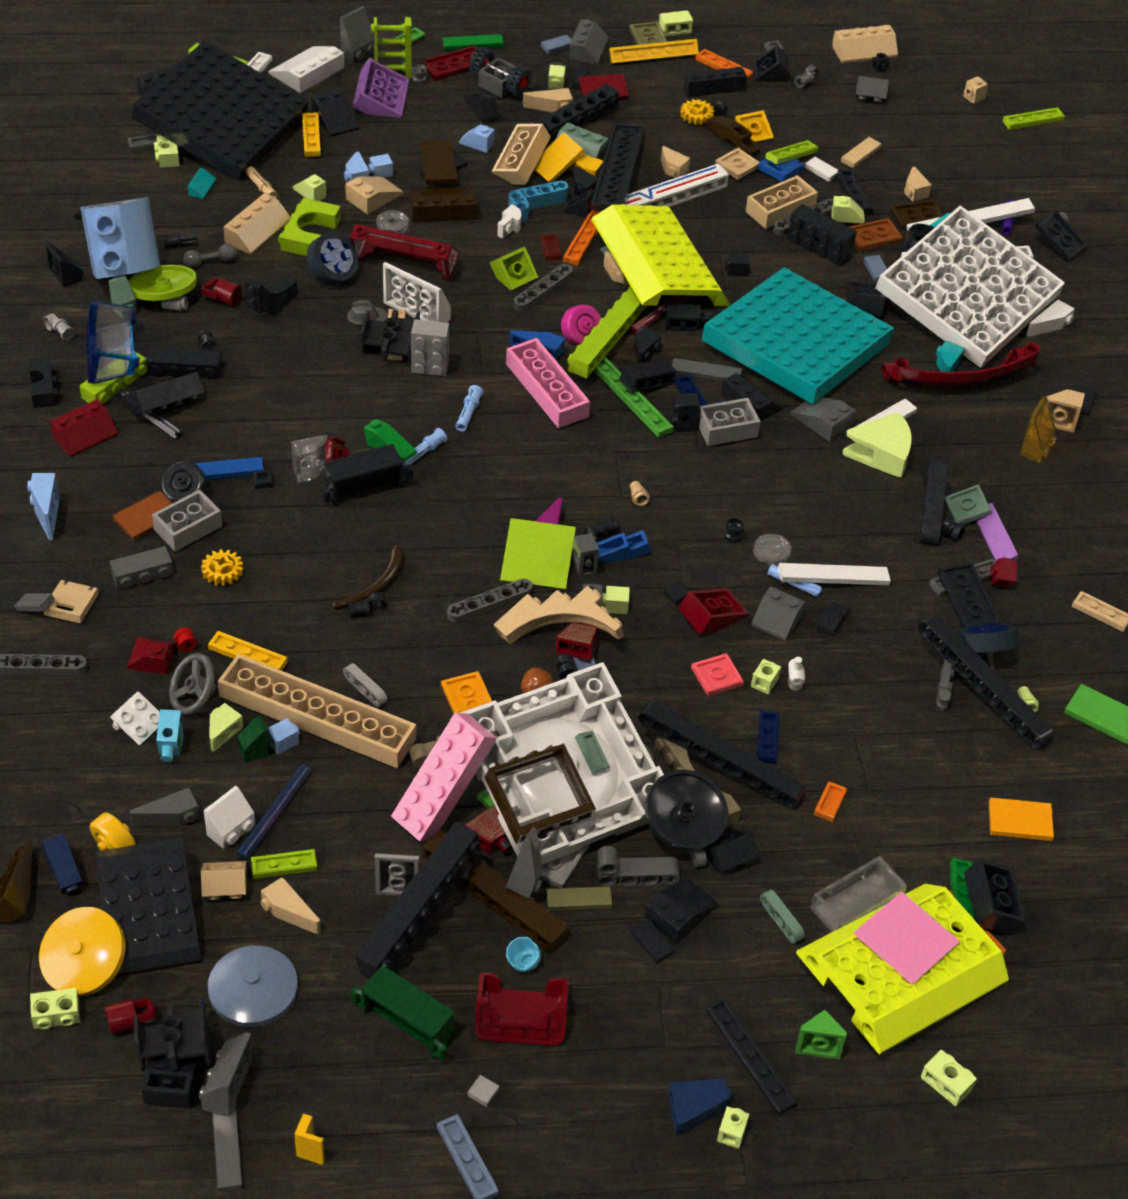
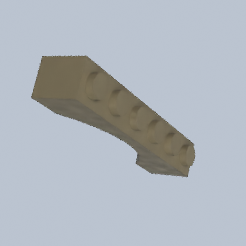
M656 734V748L662 751L666 762L672 765L674 770L695 771L690 763L687 750ZM722 792L728 807L726 825L728 827L739 822L741 809L730 794Z

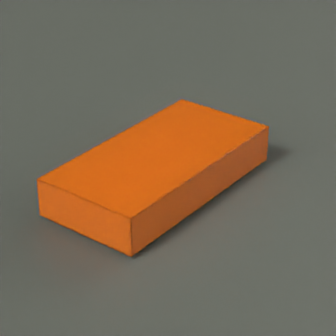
M828 781L816 806L814 815L833 822L848 788Z

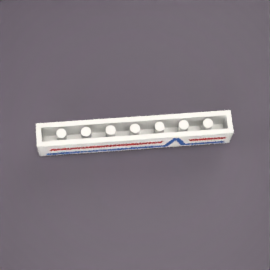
M719 164L628 194L625 205L671 207L726 188L729 174Z

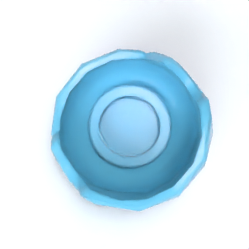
M518 937L508 945L506 957L515 970L526 973L537 967L541 961V951L531 938Z

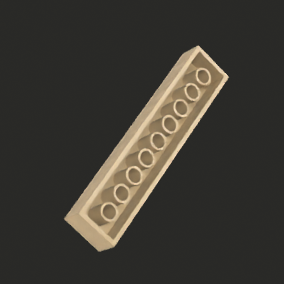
M237 654L218 680L219 697L279 721L288 718L292 724H296L301 730L396 768L399 767L416 741V724L240 654Z

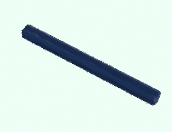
M305 764L299 766L237 851L238 857L244 860L248 859L309 775V766Z

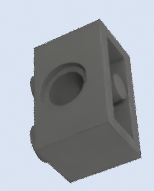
M592 533L574 536L572 563L578 578L597 575L599 548Z

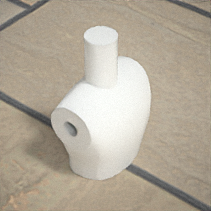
M795 657L789 661L788 685L792 690H800L805 682V671L801 657Z

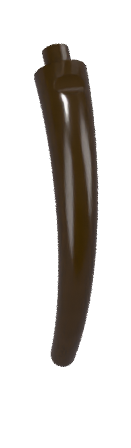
M394 546L393 550L389 552V560L384 572L372 585L351 597L333 602L332 607L334 609L348 607V601H363L370 594L381 592L397 576L402 566L404 552L400 550V547Z

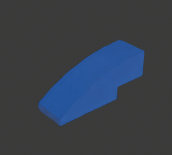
M643 530L629 536H625L623 532L596 543L599 548L598 562L626 560L652 552Z

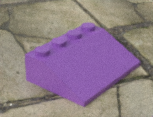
M369 58L361 69L352 107L369 115L401 118L409 79Z

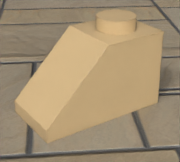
M665 146L662 147L661 162L665 174L673 178L684 176L689 171L690 158Z
M912 167L904 189L905 195L912 202L929 198L931 184L916 167Z
M606 251L604 267L613 281L628 285L629 282L613 255Z

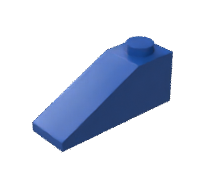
M515 330L510 332V346L537 338L556 361L565 351V338L551 332Z

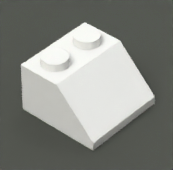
M237 786L233 787L204 810L207 836L223 849L236 843L239 837L251 831L255 826L254 811Z

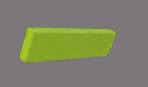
M1059 108L1004 116L1003 122L1009 130L1064 121L1065 116Z
M807 140L767 152L765 158L777 165L817 153L819 147Z

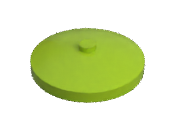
M160 265L153 269L137 272L128 280V283L136 298L159 301L176 298L190 292L197 285L195 271L189 267Z

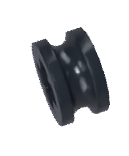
M718 101L713 105L715 116H723L727 112L728 108L724 102Z

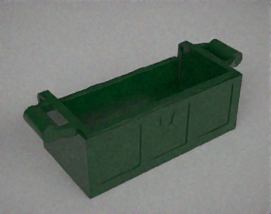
M381 966L361 990L358 987L351 989V1002L357 1004L363 1013L367 1014L372 1008L374 1012L428 1046L431 1058L437 1057L441 1061L446 1059V1044L454 1036V1011L385 966Z

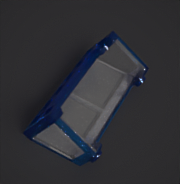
M91 300L86 326L88 383L97 384L134 374L135 367H139L140 357H137V353H134L132 324L136 323V314H134L133 307Z

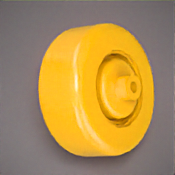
M110 813L101 814L90 824L91 834L98 843L97 847L100 851L136 845L128 826L124 823L122 824Z

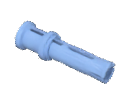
M472 385L468 389L469 394L464 399V408L455 426L458 431H466L473 411L479 406V399L484 394L483 389L477 385Z
M437 428L432 435L424 437L423 442L415 447L417 454L403 462V465H411L428 451H434L439 444L445 443L447 441L445 432Z

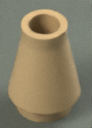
M632 482L630 489L633 503L637 506L646 505L649 502V493L640 482Z

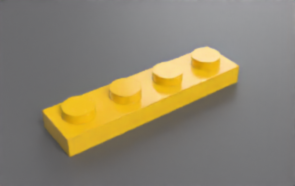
M302 113L305 157L321 156L318 113Z
M217 631L208 643L209 650L233 659L237 654H240L281 671L287 664L286 656Z

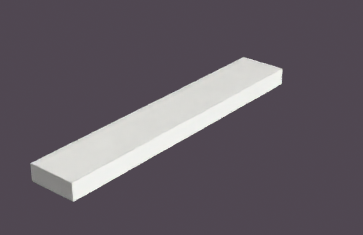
M779 563L778 565L780 579L783 582L889 585L891 582L887 567Z

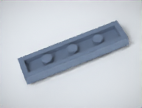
M456 1114L438 1122L437 1129L473 1198L492 1199L499 1196V1190L459 1115Z

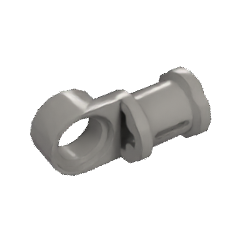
M53 313L44 316L43 320L49 331L54 330L56 333H59L65 341H69L74 337L76 331L68 325L66 320L58 319Z

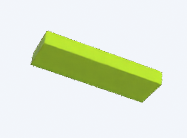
M315 849L251 857L253 879L317 871Z

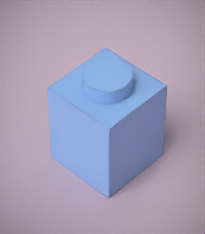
M388 154L370 157L368 169L373 177L386 178L393 176V163Z
M288 718L269 727L270 734L268 737L271 747L278 755L299 744V729Z

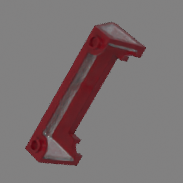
M355 224L350 236L351 244L357 252L358 261L363 262L365 256H374L375 251L379 250L437 263L436 271H441L442 279L450 281L460 254L457 248L449 244Z

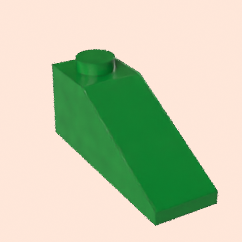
M375 419L363 427L368 446L379 448L394 444L403 462L417 454V450L389 424Z

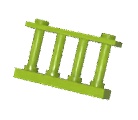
M374 17V24H371V33H374L375 61L378 62V58L402 57V59H405V62L402 64L382 65L391 70H402V72H405L406 78H412L411 17H405V23H402V25H377V17ZM402 31V33H405V37L377 38V32ZM378 45L405 46V50L378 51Z

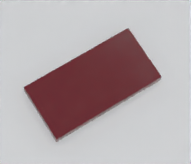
M471 46L422 60L421 64L426 66L428 74L434 81L470 71L468 66L470 65V57L474 55L473 52H476L477 48L476 46Z

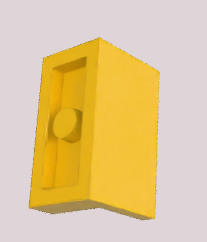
M303 1114L295 1132L296 1156L323 1165L325 1161L323 1138L314 1136L312 1116Z

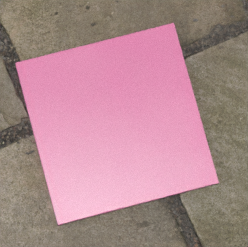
M902 891L853 933L912 985L960 942Z

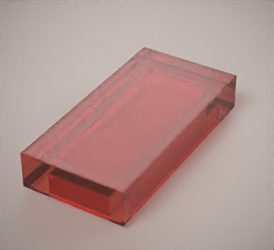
M540 235L545 261L562 259L557 235Z

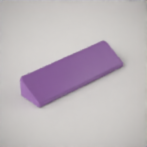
M990 503L988 505L992 514L976 520L995 561L1003 557L1017 561L1018 553L993 503Z

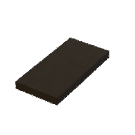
M451 140L419 141L425 183L457 184L458 177Z

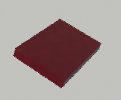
M623 74L585 76L578 79L582 96L608 83L619 91V100L629 99Z

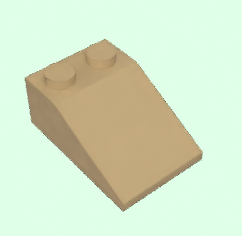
M356 177L345 183L346 199L366 214L404 194L401 189L383 177Z

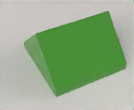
M824 1010L801 1026L795 1053L840 1059L846 1039V1031Z

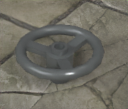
M202 653L190 654L180 662L174 671L169 689L170 702L174 710H180L182 715L193 714L201 709L208 698L215 692L214 668L209 657ZM200 662L205 667L206 678L200 675ZM192 663V675L186 679L185 686L178 689L183 671ZM187 694L198 696V700L189 707L182 706L178 700Z

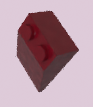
M728 588L689 591L678 607L683 616L699 634L714 633L749 615Z

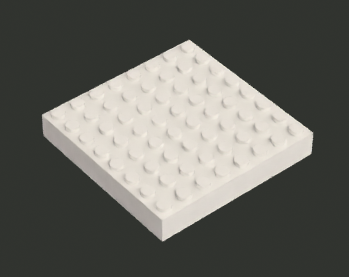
M959 206L882 273L877 282L876 289L944 341L965 348L963 355L982 368L1059 296L1065 282L962 206Z

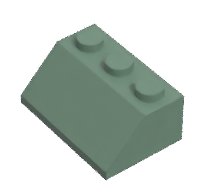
M566 123L557 135L558 138L561 134L565 133L584 149V155L600 160L605 156L608 146V138L569 123Z

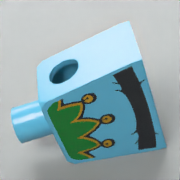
M160 709L156 742L161 754L160 759L164 762H171L173 755H180L185 727L180 710Z

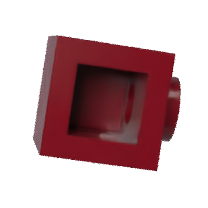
M1003 557L992 564L990 567L992 586L1010 589L1017 582V561Z

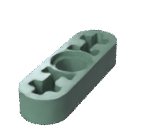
M773 890L761 894L760 900L763 907L788 940L794 944L804 939V931L801 925Z

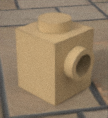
M979 77L968 80L964 97L973 104L984 100L988 84Z

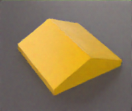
M764 110L735 117L736 122L753 133L751 139L755 143L774 138Z

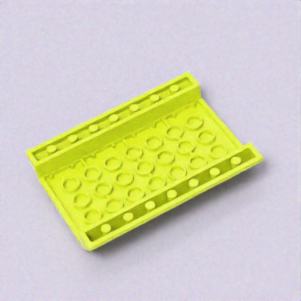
M611 205L592 218V222L642 305H657L661 295H706L714 306H729V301L670 207Z

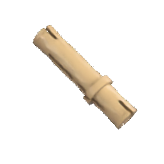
M250 166L246 169V175L259 187V191L262 194L266 193L274 198L277 197V192L271 187V184L265 181L254 167Z

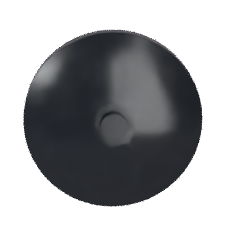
M674 770L662 775L652 785L645 800V814L651 830L663 843L677 850L699 851L705 849L721 836L727 825L728 807L723 793L711 779L695 771Z

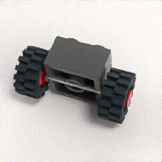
M484 47L477 48L476 52H473L474 55L470 57L469 70L479 76L478 86L501 98L510 92L518 96L523 95V92H526V88H529L528 85L531 84L532 73L530 70L520 65L515 66L499 57L495 59L494 52Z

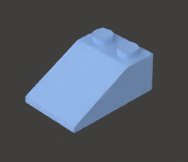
M32 473V478L28 481V492H31L30 504L34 505L35 514L48 539L53 540L60 501L55 473Z

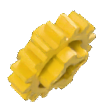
M692 99V102L686 101V103H683L680 114L684 121H689V124L694 122V125H703V122L707 119L714 117V107H711L710 103L706 104V101L700 102V99Z
M220 549L219 553L212 551V556L206 555V560H202L201 565L203 578H208V583L214 581L216 586L219 583L225 586L226 582L233 584L232 580L238 581L239 576L243 575L242 570H244L241 557H237L236 552L230 554V550H227L226 553H223L222 549Z

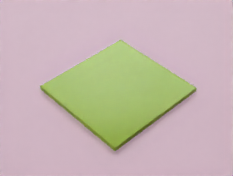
M511 518L500 581L514 582L520 579H528L534 586L566 590L576 527Z

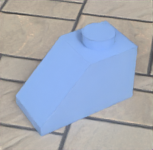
M480 124L468 131L459 140V144L487 153L494 145V129Z
M356 152L346 164V172H344L345 181L349 182L356 177H369V169L359 152Z

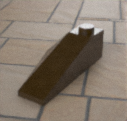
M28 840L14 851L4 867L6 872L0 877V922L10 923L16 918L20 919L28 910L26 907L30 900L33 842L31 840Z

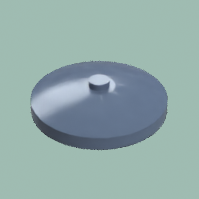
M246 946L231 951L216 963L208 980L209 1000L213 1009L227 1022L242 1027H259L278 1020L291 1008L298 992L297 974L293 964L281 952L265 946Z

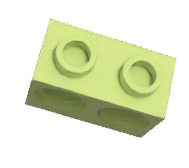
M76 988L30 994L31 1019L34 1029H48L53 1026H70L80 1023L79 998Z

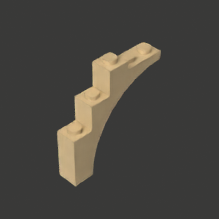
M588 586L573 599L566 593L562 594L557 590L543 603L536 597L532 598L527 594L494 624L497 633L510 645L523 635L537 628L563 622L592 625L607 631L618 640L624 635L622 623L617 618L613 619L609 616L610 613L603 606L601 594L596 589L591 590Z

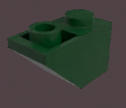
M257 716L238 735L239 749L245 763L269 756L268 748L271 747L268 735L270 731L267 723H263L260 716Z

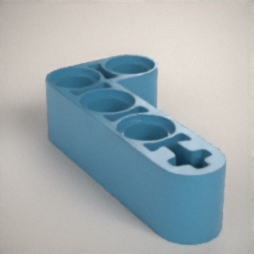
M556 181L511 191L509 193L508 207L514 205L521 211V222H525L529 218L530 209L566 202L568 199V183Z

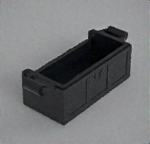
M394 444L324 462L325 488L322 490L323 502H332L333 506H337L339 500L396 485V483L399 488H402L403 483L413 479V466L403 465V461Z

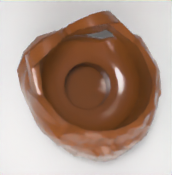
M538 667L531 668L523 676L521 690L524 694L552 684L554 681L547 671Z

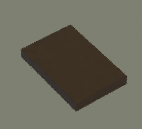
M936 200L892 205L890 208L901 230L907 229V224L944 216Z

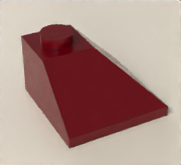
M137 637L127 669L166 675L176 648V642Z

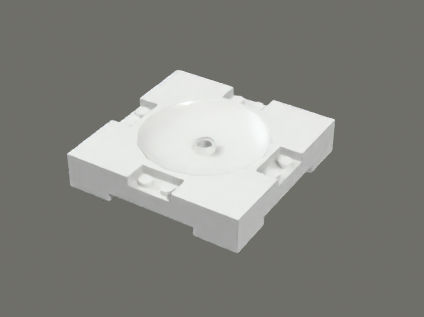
M604 662L568 674L566 679L498 703L495 700L461 712L472 716L497 737L475 774L479 781H483L499 813L498 819L517 857L523 842L515 844L485 780V775L488 769L494 767L496 763L501 765L514 757L522 758L532 751L537 750L540 752L545 750L550 745L565 744L596 810L589 819L538 836L542 865L579 851L583 846L613 834L617 836L648 824L645 814L646 796L655 781L664 774L660 766L656 767L625 711L620 701L622 696ZM594 732L610 765L609 769L591 773L575 739V736L579 733ZM557 760L498 779L520 827L579 807Z

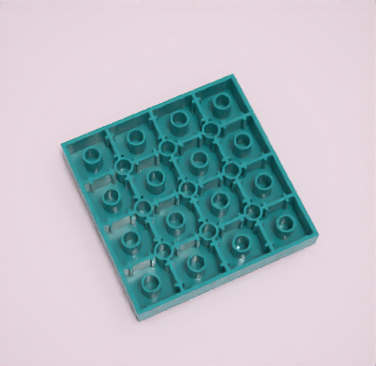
M782 268L705 323L702 341L809 403L814 404L888 346L894 328L846 302L844 299L806 280L804 277L795 274L791 270Z

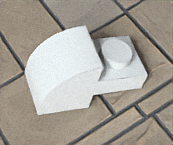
M510 205L502 212V220L498 222L497 236L501 238L510 234L512 230L517 233L520 231L521 211L514 205Z

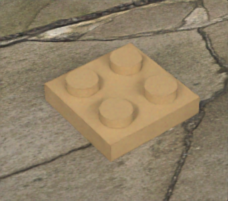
M737 148L717 159L716 164H719L728 174L739 180L757 170L759 161Z

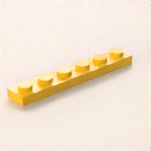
M697 39L609 49L611 64L692 56L699 53Z

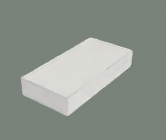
M817 157L805 163L806 169L828 182L837 177V169Z

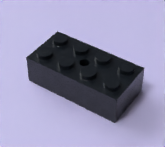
M801 204L791 213L787 239L843 266L853 255L857 231Z

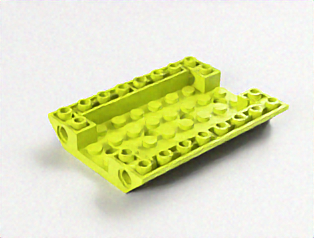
M924 884L905 894L960 941L913 985L853 934L885 905L796 952L823 986L833 982L856 1010L851 1021L879 1055L1007 983L1009 980L1002 951L946 887ZM952 927L959 928L961 933L955 932ZM855 979L862 980L865 985L857 984Z

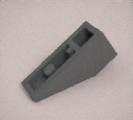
M189 788L129 810L133 826H181L186 823H192L200 818L199 806Z
M532 827L526 835L506 888L528 899L533 892L537 893L542 884V881L539 879L543 871L537 828Z

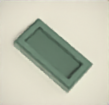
M593 731L579 733L575 736L592 774L610 768Z

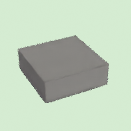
M480 1075L469 1089L468 1097L487 1107L499 1091V1085Z

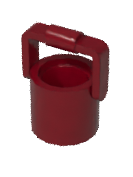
M213 278L202 286L201 293L234 307L241 299L242 287L224 279Z
M149 998L133 1002L131 999L104 1007L112 1036L134 1029V1016H137L135 1012L137 1009L145 1007L147 1012L138 1014L140 1023L154 1019L156 1017L154 1003Z

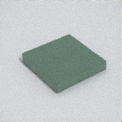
M979 484L944 497L952 517L957 523L966 524L992 514Z

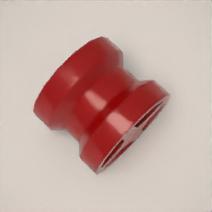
M181 628L174 634V640L178 643V648L181 652L192 651L198 644L190 628Z

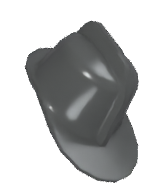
M364 299L353 302L352 308L347 314L348 320L358 325L363 324L366 311H370V320L385 321L388 318L385 310L375 307L369 300Z

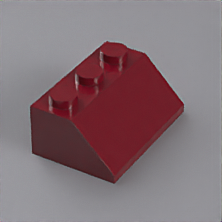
M98 399L50 420L52 437L70 457L118 436L117 429L107 409Z

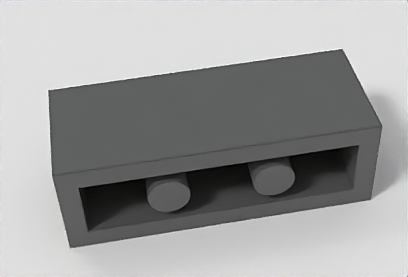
M166 546L109 561L111 574L117 590L174 575L172 561Z

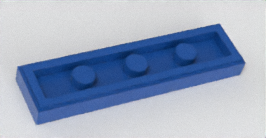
M262 457L195 463L203 470L207 480L251 476L253 472L264 471Z

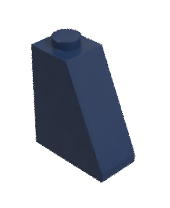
M64 833L44 840L42 851L60 893L66 891L68 894L78 890L82 880Z
M725 1078L670 1083L669 1099L676 1135H681L726 1110L728 1101H731V1089L726 1087Z

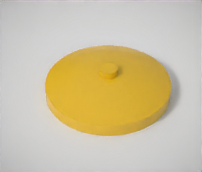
M93 907L76 908L60 916L47 930L40 947L39 963L45 980L56 990L76 988L78 997L91 995L103 989L117 975L124 960L126 944L121 926L111 915Z

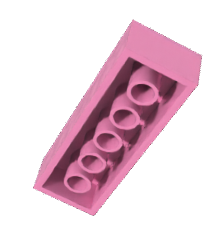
M537 338L507 348L506 365L558 428L589 417L590 401Z
M454 713L391 817L419 841H429L440 831L497 737L469 714Z

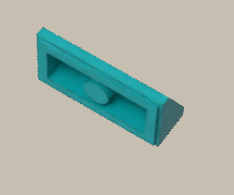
M200 168L188 185L189 196L204 199L215 183L216 177Z

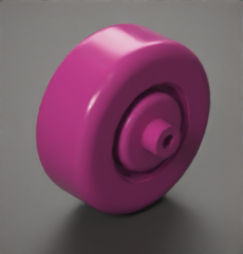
M589 305L571 307L562 318L561 329L563 336L569 343L581 345L585 336L589 335L593 327L599 324L600 314Z

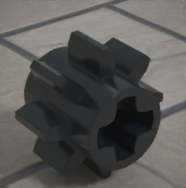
M878 53L876 57H872V67L878 72H883L885 68H889L890 58L884 53Z

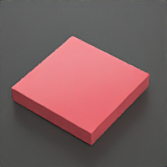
M727 653L692 663L691 665L692 671L707 696L743 686L744 681Z

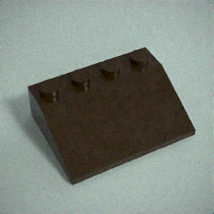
M473 187L409 189L412 222L477 220V198Z

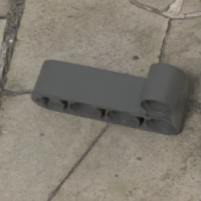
M611 846L602 847L597 852V879L600 886H668L680 881L678 860L674 857L617 858V851Z

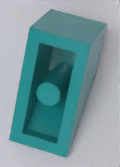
M948 341L939 346L936 351V364L941 372H954L962 361L965 348Z

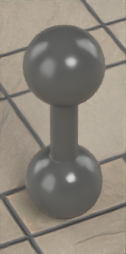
M223 244L218 252L201 255L195 250H189L183 256V263L191 269L198 268L202 261L220 258L225 263H230L235 260L237 251L231 244Z

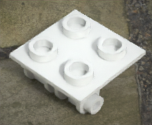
M137 691L110 718L114 722L112 726L115 730L123 729L140 745L158 728L160 712Z

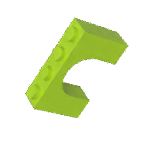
M303 198L301 203L297 205L295 213H292L289 223H286L283 233L279 235L278 242L280 243L281 250L307 256L310 243L321 235L305 232L301 229L308 225H321L335 229L341 220L340 206ZM323 245L322 248H321L320 254L322 253V251H323V249H324V245Z

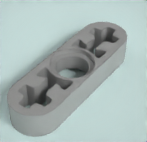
M351 663L343 669L345 678L373 705L380 707L387 702L385 692L355 664Z

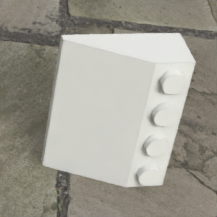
M313 46L271 69L269 74L302 93L344 69V52L334 46Z
M386 262L383 263L384 304L395 309H406V314L415 318L417 312H420V320L447 323L451 319V305L440 288Z

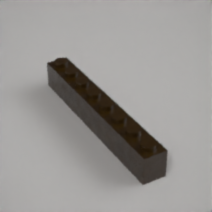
M442 830L423 845V857L426 860L446 836V833ZM480 859L477 864H473L468 877L459 883L461 887L525 936L531 938L533 942L550 955L568 939L569 926H567L564 920L555 917L548 908L535 902L532 896L528 899L506 888L508 880L499 871L489 867L483 859Z

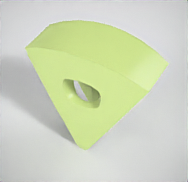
M894 413L847 430V436L855 441V443L844 448L843 455L894 476L902 477L911 447L910 428L903 416L899 413Z

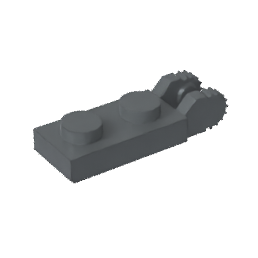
M944 660L941 669L936 707L940 711L947 710L953 684L949 680L953 679L955 671L946 660Z

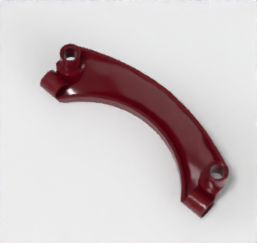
M1029 342L1025 347L1014 348L1013 351H1010L1006 360L1000 366L984 370L967 372L909 369L910 363L907 359L897 358L894 363L882 364L881 372L883 378L887 381L907 380L938 388H967L989 382L1027 365H1035L1041 348L1037 343Z

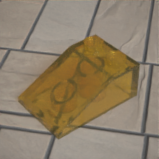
M1044 395L1030 417L1020 452L1021 456L1039 463L1043 457H1047L1050 450L1049 446L1053 447L1056 441L1054 436L1056 427L1048 399Z

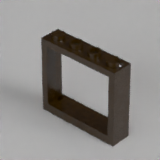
M564 743L557 746L550 745L540 752L537 750L532 751L522 758L514 757L501 765L496 763L494 767L488 769L485 775V780L515 844L524 842L526 835L532 827L537 828V834L541 836L589 819L596 810ZM557 760L579 807L520 827L498 779Z

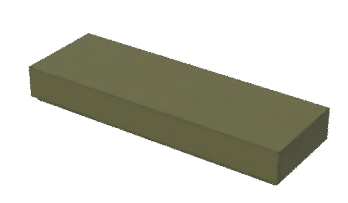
M610 887L546 889L547 908L549 911L612 909Z

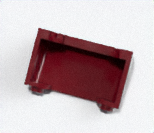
M480 972L476 1000L475 1034L478 1038L487 1041L541 1045L560 1044L565 1037L568 979L553 978L549 980L546 984L545 992L501 989V979L499 976L493 973Z

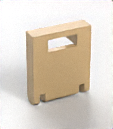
M61 580L52 593L55 599L45 609L44 615L81 623L97 598L99 589L94 587L91 590V586L73 582L66 584V581ZM57 605H58V606L67 607V608H72V609H74V610H73V611H68V610H64V609H59V608L57 607Z

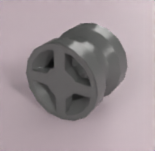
M422 64L414 65L412 67V81L415 83L426 82V66Z

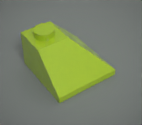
M525 247L489 262L496 278L510 290L538 278Z

